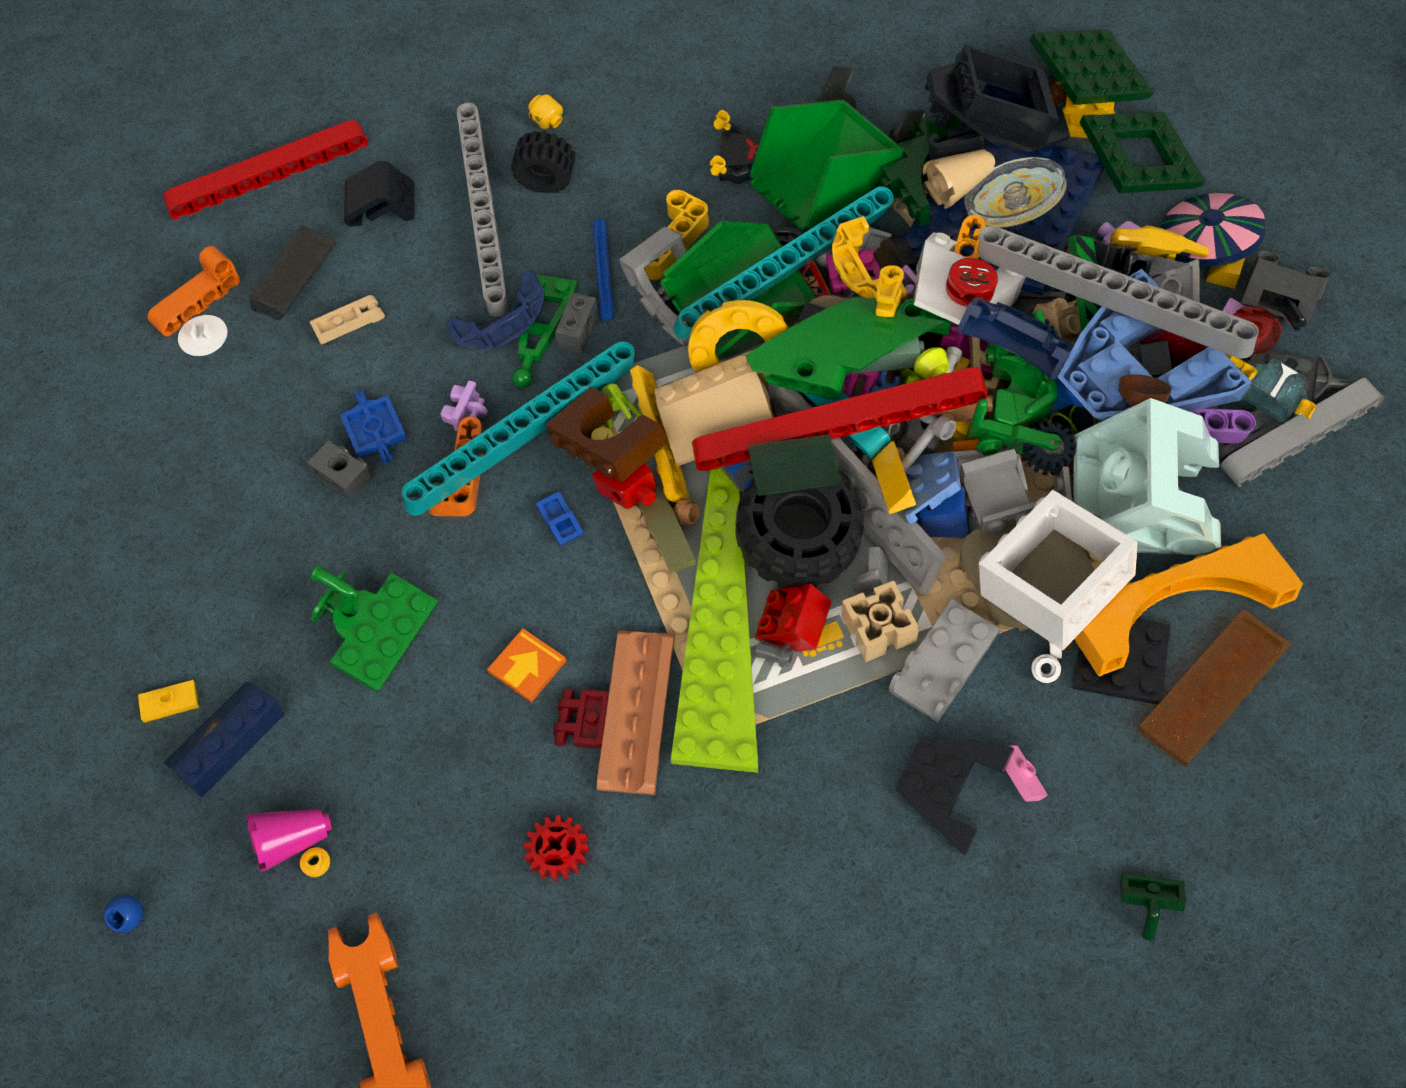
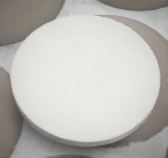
M197 316L186 322L179 331V346L185 353L193 356L211 354L218 350L225 342L227 327L216 316Z

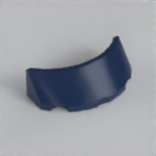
M529 270L520 276L522 287L516 293L519 301L501 317L481 324H476L474 320L464 322L457 316L446 322L445 324L458 345L473 349H493L507 345L517 337H521L535 322L544 301L545 291L535 271Z
M975 297L969 303L956 330L960 334L988 341L1018 355L1034 365L1053 381L1056 380L1074 347L1069 341L1060 338L1056 330L1040 320L999 302L993 304L979 297Z

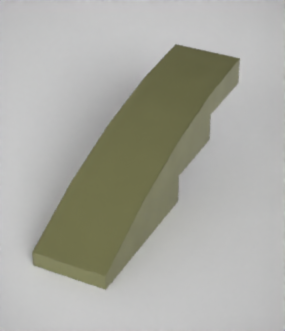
M658 485L656 490L653 491L656 494V499L651 505L644 506L641 502L637 504L652 540L654 539L660 555L663 556L669 573H673L696 565V562L680 524L662 489Z

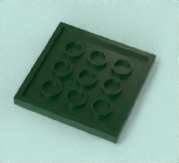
M1108 29L1033 33L1030 39L1031 44L1073 105L1145 100L1153 94V90L1147 81L1142 77L1135 64L1129 59L1124 49Z

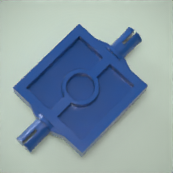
M359 390L361 398L358 392L355 391L354 397L358 405L349 411L341 413L340 416L357 456L362 458L374 452H379L383 463H388L385 454L389 462H391L393 456L388 447L406 440L407 437L389 396L386 395L376 400H367L363 390Z

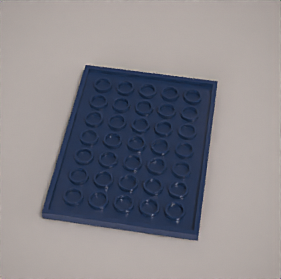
M987 140L986 151L991 152L995 159L993 172L947 209L944 208V204L937 205L929 194L927 200L930 204V224L920 227L918 222L914 220L905 238L918 260L925 240L933 232L944 233L950 239L957 242L962 223L968 216L975 215L974 200L985 186L1001 176H1009L1019 170L1045 169L1052 174L1060 173L1064 177V192L1054 203L1053 207L1034 219L1013 225L995 227L1064 252L1068 244V238L1072 236L1103 173L1104 166L1097 154L1051 145L1034 152H1027L1024 150L1016 151L1008 145L1001 143L993 144ZM1015 196L1010 202H1006L1005 210L1010 213L1027 210L1031 207L1033 199L1027 196ZM974 224L973 228H970V238L973 240L975 229H979L978 224ZM965 246L961 249L960 254L968 257L973 254L974 248ZM989 263L996 271L998 270L999 266ZM1026 277L1021 291L1042 296L1047 285Z

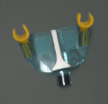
M1286 358L1283 362H1280L1277 359H1272L1268 364L1259 363L1251 366L1244 363L1241 366L1240 370L1252 382L1242 399L1284 424L1293 412L1297 415H1304L1309 420L1317 408L1313 402L1308 400L1307 390L1304 388L1306 378L1297 372L1299 364L1296 360Z

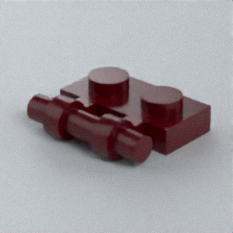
M564 689L562 699L558 700L557 710L559 711L558 722L554 724V744L565 746L567 736L573 735L575 747L601 749L609 692L581 689L580 700L573 699L574 691ZM571 712H578L576 723H569Z

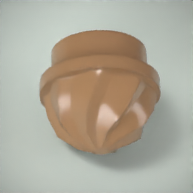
M692 499L679 500L674 505L673 512L681 525H693L699 519L700 506Z

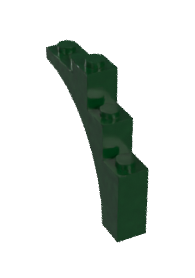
M953 113L946 128L933 124V119L939 118L938 114L915 121L913 139L898 143L904 149L901 159L881 166V177L878 179L879 186L888 188L892 192L894 199L899 198L901 203H905L910 217L915 218L920 227L930 224V204L922 188L927 173L923 175V166L929 161V137L937 133L939 142L946 141L947 129L963 124V121Z

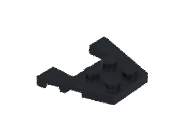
M920 737L897 785L896 791L956 849L966 855L977 830L950 818L952 809L975 762L1004 774L1014 748L1005 745Z

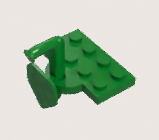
M318 565L313 569L311 579L319 581L329 588L315 607L311 621L314 623L318 622L326 613L332 615L334 629L337 635L344 640L330 661V665L378 693L438 604V600L392 572L377 594L366 590L355 591L353 586L345 582V572L341 571L336 577L324 570L321 565Z

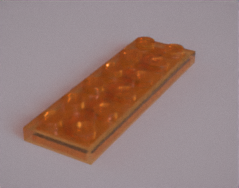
M1243 609L1139 726L1138 731L1184 767H1187L1289 649L1292 643Z

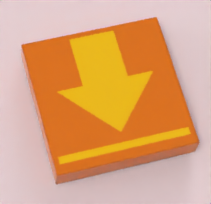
M522 629L490 665L487 671L532 703L567 660L562 654L525 629Z

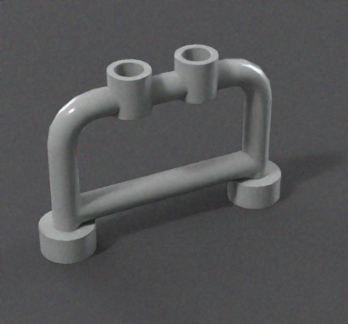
M933 414L918 418L928 424V426L901 461L905 474L934 435L942 440H948L956 430L955 421L947 416L938 418ZM900 423L881 428L889 437L894 436L900 429ZM884 447L873 458H875L884 449ZM863 454L860 461L869 470V464L873 458L870 459Z

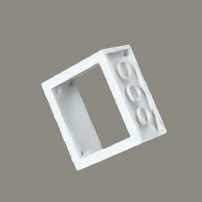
M1052 490L1046 497H1042L1037 501L1034 509L1027 516L1024 515L1019 519L1016 527L1009 534L1006 533L1000 538L997 546L991 552H986L979 561L981 596L1061 650H1064L1135 576L1138 542ZM1053 530H1056L1103 560L1062 605L1012 573Z

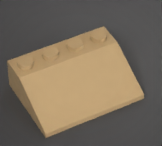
M751 351L654 390L658 410L677 466L695 460L692 441L697 437L774 418L763 373L752 371L745 355Z

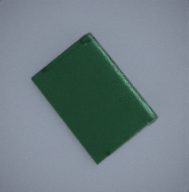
M830 434L748 445L758 496L841 485V476L838 472Z

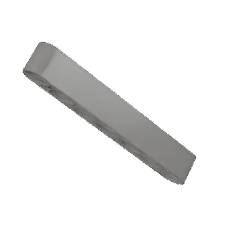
M1362 378L1318 403L1309 420L1303 414H1299L1229 455L1221 463L1220 467L1238 487H1241V483L1246 480L1251 481L1262 475V471L1268 467L1272 469L1284 462L1283 459L1287 456H1294L1305 449L1304 446L1309 443L1315 444L1325 438V434L1332 430L1335 432L1344 427L1350 419L1361 417L1367 413L1366 410L1373 406L1375 408L1378 407L1384 400V396L1366 378Z

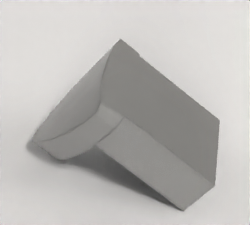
M880 546L869 548L868 572L854 579L855 589L873 591V588L888 582V558Z

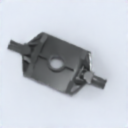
M1263 344L1250 360H1242L1259 371L1250 384L1254 394L1273 397L1269 393L1279 380L1280 375H1282L1280 368L1275 367H1281L1280 363L1285 364L1288 358L1298 362V366L1294 371L1299 374L1292 377L1294 382L1289 383V385L1286 382L1283 384V388L1280 389L1276 398L1279 397L1296 402L1306 399L1316 404L1325 392L1330 391L1331 388L1342 390L1350 385V380L1332 376V372L1324 356L1321 354L1318 360L1265 351L1266 344Z

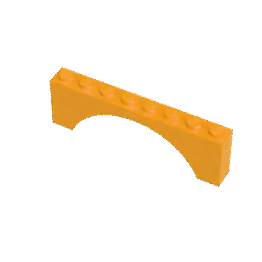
M1264 533L1255 537L1249 536L1232 546H1222L1216 552L1208 555H1199L1192 561L1184 564H1175L1168 570L1158 574L1151 573L1144 579L1134 583L1128 582L1074 640L1097 675L1102 676L1125 666L1129 654V631L1144 611L1169 596L1188 591L1217 590L1251 598L1273 609L1296 600L1303 583Z

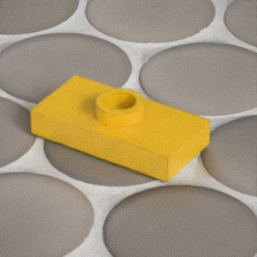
M194 680L138 695L141 720L144 723L199 708L197 688Z

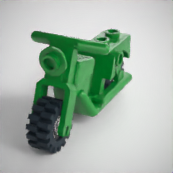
M1039 310L1033 312V314H1028L1049 325L1050 321L1044 318L1043 311ZM987 341L985 357L986 362L991 364L992 374L995 378L1009 381L1011 384L1006 390L998 389L996 391L991 420H984L988 401L984 398L979 399L967 432V438H979L975 446L976 451L984 456L997 454L998 450L1004 445L1007 446V450L1015 449L1016 454L1024 456V459H1028L1027 465L1029 467L1035 465L1033 471L1038 473L1039 469H1042V475L1047 476L1049 471H1051L1052 476L1057 475L1058 470L1060 471L1063 467H1069L1076 453L1077 443L1073 442L1075 439L1074 435L1068 436L1070 430L1067 427L1061 430L1062 424L1057 423L1056 427H1052L1053 422H1047L1046 427L1041 423L1037 428H1027L1050 414L1058 396L1056 380H1051L1042 371L1018 355Z

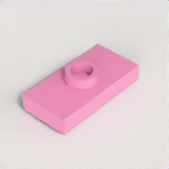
M1010 746L1014 748V752L1006 767V771L1024 801H1039L1045 798L1048 794L1035 775L1036 770L1034 766L1026 760L1018 746Z

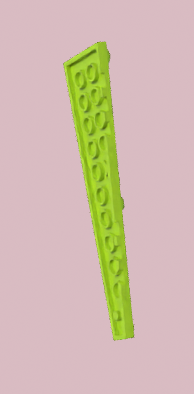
M718 468L710 470L671 764L758 773L745 565L742 551L737 544L735 532L740 492L723 470Z

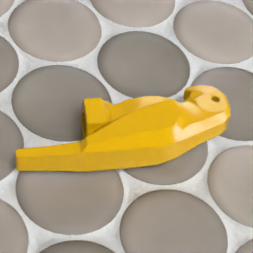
M1148 225L1136 229L1117 228L1112 232L1110 244L1131 247L1146 254L1174 259L1176 254L1181 252L1202 257H1208L1209 254L1208 247L1186 239L1182 235Z

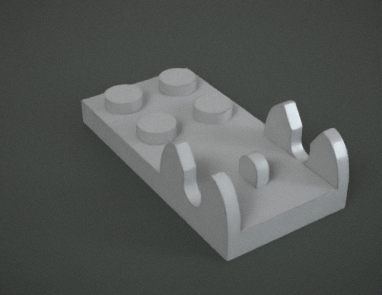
M952 599L917 650L912 651L908 655L903 670L894 675L889 686V692L938 722L1000 633V628Z

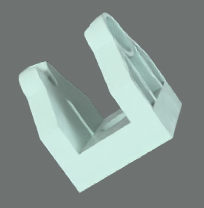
M1150 398L1074 435V442L1077 443L1074 455L1073 502L1137 541L1138 553L1199 556L1202 554L1208 555L1221 548V524L1219 520L1212 517L1205 499L1178 490V476L1196 477L1203 466L1208 468L1219 467V444L1216 439L1210 437L1202 416ZM1129 468L1127 477H1126V479L1124 480L1125 474H1126V472H1127V469Z

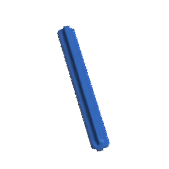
M601 218L593 221L600 315L603 321L614 319L606 221Z

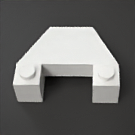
M933 232L925 240L916 266L914 305L959 325L967 307L954 302L948 296L945 285L952 264L966 257L954 253L956 241L950 239L944 233ZM999 267L996 271L998 283L990 303L997 304L999 302L1011 307L1017 300L1026 277Z

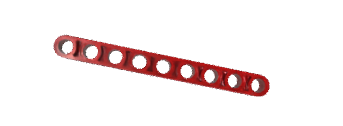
M350 120L173 187L163 194V201L170 217L178 220V217L194 214L201 211L204 207H212L230 197L233 199L246 194L248 190L259 189L274 180L277 182L290 177V174L295 172H303L311 169L316 164L320 163L321 165L334 160V157L350 154L360 147L365 148L368 145V139L360 123L356 120Z

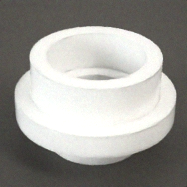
M1042 654L1034 659L1031 670L1033 676L1038 681L1050 683L1059 677L1061 665L1054 656ZM1044 663H1049L1051 666V670L1047 674L1041 672V666Z

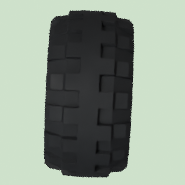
M794 460L793 464L787 465L785 462L772 465L767 472H760L752 479L748 488L744 490L736 513L735 532L737 544L742 551V557L749 567L751 566L758 571V576L768 582L771 580L778 582L780 587L783 588L812 584L817 588L818 584L830 583L837 579L840 573L845 569L847 570L853 562L860 547L864 530V514H862L861 501L857 492L850 489L849 482L841 474L835 475L830 472V467L820 463L817 466L807 464V460ZM805 505L814 509L822 516L826 529L823 533L811 539H795L784 534L777 527L774 516L780 509L786 506Z

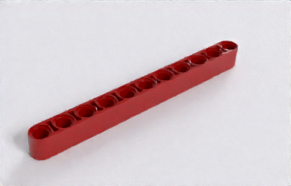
M978 367L966 368L703 435L692 441L696 468L700 471L714 470L857 434L877 427H885L976 404L979 399H986L988 397L983 373Z

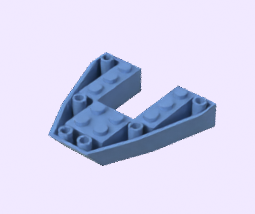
M1142 269L1129 276L1159 287ZM1101 306L1080 333L1058 378L1095 418L1104 421L1129 409V404L1126 403L1118 392L1120 378L1131 374L1152 377L1127 349L1161 328ZM1210 347L1157 378L1171 387L1170 396L1165 403L1188 412L1240 401L1252 383L1223 352Z

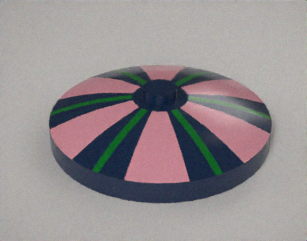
M1212 193L1187 199L1173 207L1164 217L1160 228L1182 235L1186 239L1209 248L1208 257L1181 252L1176 254L1175 260L1189 263L1198 259L1199 267H1217L1237 262L1250 255L1259 247L1265 236V217L1262 210L1247 198L1234 194Z

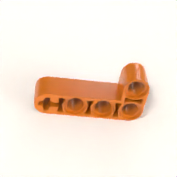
M208 246L200 253L199 262L203 268L202 272L156 304L148 312V321L164 336L169 337L188 322L192 316L200 314L215 299L219 300L234 285H239L240 279L233 263L215 246Z
M470 416L459 422L454 451L484 432L479 419ZM480 475L429 509L428 513L434 516H468L472 514L476 507Z

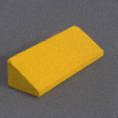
M892 441L872 460L889 514L916 505L895 442Z

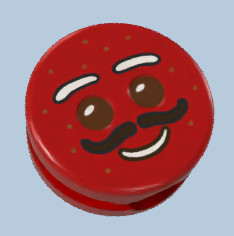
M963 258L954 262L950 267L945 285L946 292L954 302L968 307L975 297L983 298L990 302L998 283V275L989 263L981 259Z

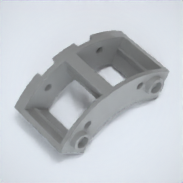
M663 227L620 258L619 261L631 287L636 285L637 291L643 296L639 300L652 317L657 315L658 319L665 324L662 328L681 345L685 346L689 340L679 339L673 331V326L678 316L665 304L671 298H669L663 287L655 291L644 270V267L669 249H671L676 260L686 252L682 236L678 232H673L667 227Z

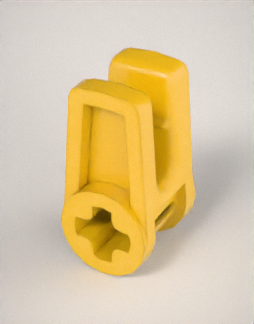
M889 265L880 271L876 292L877 316L894 317L903 296L902 281L904 278V271L898 266Z

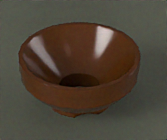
M1125 375L1120 378L1118 384V392L1126 403L1129 404V408L1150 398L1165 403L1168 401L1171 393V387L1167 383L1145 375Z

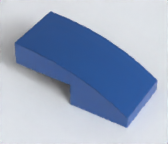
M560 491L536 502L538 511L559 546L584 535L582 528L572 510H569Z

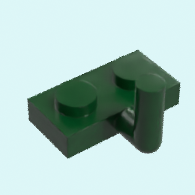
M1122 872L1120 878L1121 903L1147 906V916L1142 933L1144 939L1151 941L1155 938L1160 918V908L1184 912L1186 905L1184 881Z

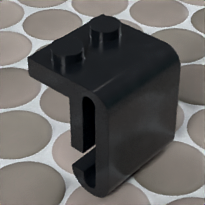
M964 122L961 126L947 129L946 141L939 142L937 133L929 137V161L987 149V139Z
M377 161L345 181V224L350 227L362 226V213L366 212V218L369 221H373L389 211H392L404 221L413 220L415 206L414 181L387 161Z

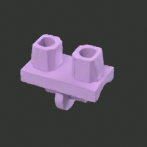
M468 381L466 386L454 385L450 397L453 402L458 404L456 407L444 405L441 411L442 420L453 425L455 431L458 430L459 422L462 419L470 416L483 419L488 413L486 407L483 406L485 400L480 398L479 393L475 390L476 382Z

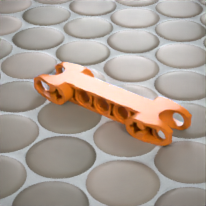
M377 913L368 915L369 935L365 942L359 946L349 947L344 945L341 932L338 931L337 927L329 929L328 959L333 978L338 988L348 985L352 986L374 1073L373 1076L360 1080V1088H431L423 1059L419 1058L408 1063L406 1055L404 1056L400 1045L403 1044L399 1026L395 1025L392 1016L395 1015L391 996L388 997L385 986L388 984L384 973L398 968L399 965L393 943L389 939Z

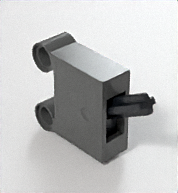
M1266 250L1258 251L1249 273L1250 281L1241 303L1254 307V311L1260 315H1264L1265 311H1267L1274 317L1282 316L1284 324H1291L1294 330H1300L1301 327L1309 324L1316 304L1322 298L1331 277L1330 272L1321 267L1311 266L1307 269L1306 274L1279 266L1280 257L1277 254Z

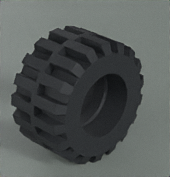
M532 131V134L526 133L523 137L519 138L511 164L512 175L514 179H518L517 182L520 185H524L529 190L543 193H558L559 190L563 191L570 183L575 162V151L572 150L570 143H566L564 138H559L554 133L549 134L546 131Z

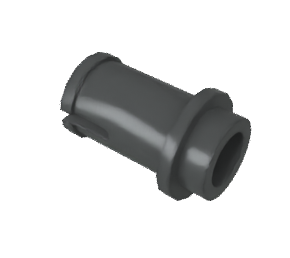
M760 640L755 656L776 662L779 667H783L784 665L789 666L791 664L794 651L789 649L787 645L781 647Z

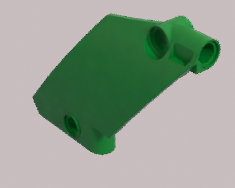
M853 297L801 321L745 356L751 370L763 373L765 380L771 385L829 399H837L840 396L847 372L864 369L886 354L926 332L949 336L953 322L915 306L914 299L899 303L894 317H881L876 315V299ZM805 373L811 374V375L806 376V377L801 376L802 374H805Z

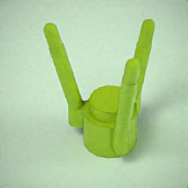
M609 384L601 390L602 393L608 396L613 411L621 409L623 414L630 419L632 416L627 409L628 407L637 418L642 415L628 399L627 395L621 392L618 385ZM610 418L606 422V426L612 431L614 437L613 426Z

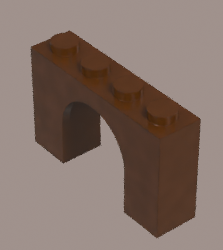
M589 387L545 424L549 432L548 439L553 446L566 450L573 458L578 457L590 468L595 467L607 478L612 477L621 483L667 444L660 423L643 414L614 437L603 440L590 439L593 430L600 428L615 415L608 396L592 387Z

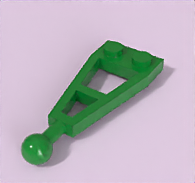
M537 275L545 291L544 301L561 303L549 324L533 323L520 337L518 354L519 359L523 361L521 367L516 369L512 375V381L518 388H526L531 384L532 374L530 369L532 363L540 362L553 340L570 296L577 291V280ZM529 334L542 336L535 349H528Z

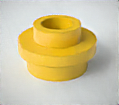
M319 847L308 849L300 859L301 870L309 877L323 875L330 866L329 854ZM313 858H319L316 865H310V861Z

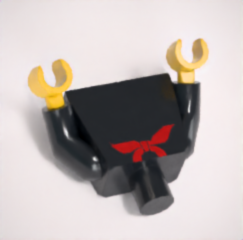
M721 110L716 115L714 127L718 130L724 128L725 132L722 131L720 156L716 155L710 161L712 166L710 170L713 175H719L720 181L729 180L735 184H741L751 179L749 175L759 147L760 138L742 131L732 122L728 123L730 121L729 114Z

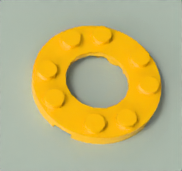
M748 300L722 303V307L711 312L709 310L706 311L692 327L688 342L690 363L696 373L722 363L715 352V347L720 337L728 331L749 329L758 333L767 342L789 329V327L776 310L762 303Z

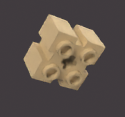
M894 580L873 588V596L868 598L865 597L864 593H860L842 600L841 616L850 634L856 633V645L865 662L885 655L887 646L892 644L898 650L917 642L919 626L909 608L902 611L904 598Z

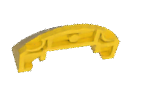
M862 216L839 225L832 243V259L841 280L851 290L864 298L876 299L879 279L872 281L858 256L859 247L863 244L864 234L869 232V225L865 217ZM903 284V296L900 303H904L907 298V291Z

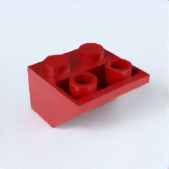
M812 584L771 590L767 597L762 617L758 623L755 639L781 647L787 645L789 649L795 652L816 650L832 600Z

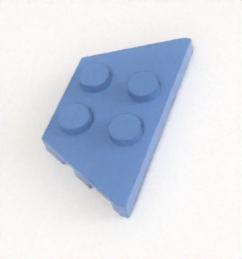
M954 451L919 455L914 464L907 470L906 477L916 502L915 506L905 509V517L909 524L918 520L915 514L923 508L929 506L930 509H934L943 500L951 497L961 489L959 461Z

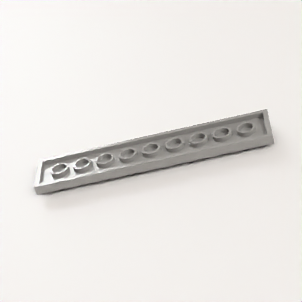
M768 383L767 392L774 417L812 408L797 391ZM840 438L793 449L794 453L800 451L805 456L807 464L817 466L820 463L830 467V472L835 475L841 474L849 482L850 489L857 492L861 501L862 514H864L863 531L877 547H881L891 563L921 596L928 593L947 555L917 522L909 524L905 517V509L889 514L879 481Z

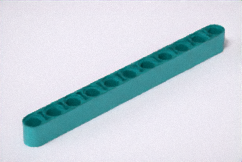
M883 186L873 189L689 305L680 312L674 323L673 331L679 339L689 340L692 327L699 317L705 313L703 309L713 311L722 307V303L729 302L723 296L729 297L731 301H751L831 250L836 230L841 223L862 217L863 215L868 225L881 218L893 202L892 192ZM763 271L767 272L770 276L765 275ZM743 284L749 285L751 289L746 288ZM682 321L689 322L692 327L684 325Z
M624 341L614 344L409 481L402 489L405 511L413 516L425 513L547 430L545 424L589 387L601 392L605 386L614 384L625 377L634 367V347ZM435 482L442 483L440 485H433ZM413 497H419L417 500H411Z

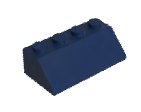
M246 681L164 764L200 797H203L285 713L278 703L261 688Z

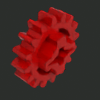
M560 815L556 816L555 822H551L548 817H545V825L543 826L536 822L534 825L537 831L535 833H527V837L531 842L524 843L525 851L529 852L524 856L527 863H532L530 868L533 873L540 870L539 874L542 879L551 874L553 882H556L558 875L561 874L565 880H568V872L571 870L578 874L577 864H586V859L582 854L589 853V847L585 844L588 842L587 835L581 834L583 831L582 826L577 824L573 827V820L570 817L564 823ZM542 841V848L539 850V854H537L538 845ZM576 841V849L572 856L570 854V848L574 845V842ZM553 845H556L558 847L561 846V849L557 851L556 849H552L551 847ZM552 863H559V864H561V865L553 866V865H551V864H552Z

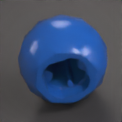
M127 894L120 895L111 899L106 905L104 920L111 930L118 933H126L138 927L143 919L144 910L140 901L135 897Z

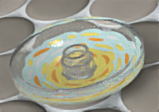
M1041 157L1021 158L994 167L992 173L965 195V206L968 215L981 216L986 227H1010L1031 221L1052 209L1063 197L1067 186L1064 171L1055 161Z

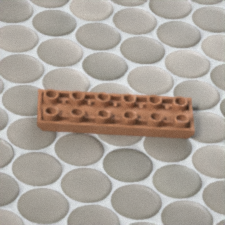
M618 631L597 776V791L655 795L675 634Z

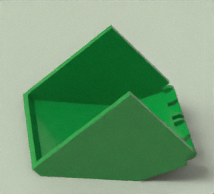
M845 100L775 106L770 109L749 176L754 179L750 185L775 208H778V211L799 230L805 233L867 194L879 182L881 166L900 160L904 149Z
M720 221L663 272L664 277L660 284L669 298L676 297L672 302L680 313L689 305L783 246L768 224ZM798 270L751 301L762 303L776 310L783 317L787 326H790L798 321L805 302L809 303L817 298V296ZM763 271L765 275L770 276L767 272ZM743 284L746 288L751 289L749 285ZM723 296L725 300L731 301L729 297ZM686 322L688 327H692L689 322ZM749 329L728 331L716 343L715 352L719 360H723L754 347L764 341V339L758 333Z

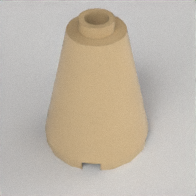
M980 149L928 161L923 166V175L927 173L928 181L925 182L930 196L937 205L944 204L945 209L953 206L993 172L995 165L994 156L991 152Z

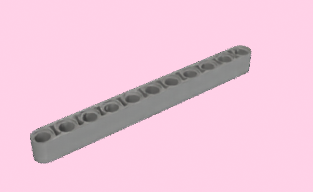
M464 103L457 108V118L483 296L488 313L494 317H501L509 311V301L482 126L477 106L473 103Z
M987 226L979 233L978 254L986 262L1236 358H1247L1254 352L1259 330L1250 321L999 227Z

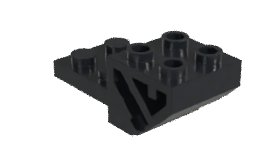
M1094 240L1097 265L1127 276L1142 269L1153 279L1165 274L1169 270L1174 268L1176 270L1189 264L1183 261L1146 254L1137 249Z

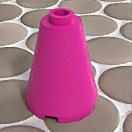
M320 809L259 812L245 815L248 821L247 826L253 850L258 858L257 864L260 872L269 870L327 838V831L332 830L328 813L322 814Z

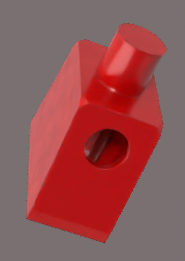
M646 463L640 466L622 483L612 477L607 478L600 470L591 474L597 491L625 509L632 508L638 502H641L644 506H649L656 499V494L653 491L656 490L657 486L653 474Z

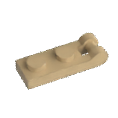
M368 295L309 322L322 345L371 322L384 319L385 315L382 309L377 307L378 302L373 295Z

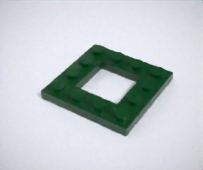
M1164 112L1082 116L1079 123L1118 193L1195 189L1202 187L1205 183L1199 169ZM1150 137L1166 165L1133 167L1117 138Z

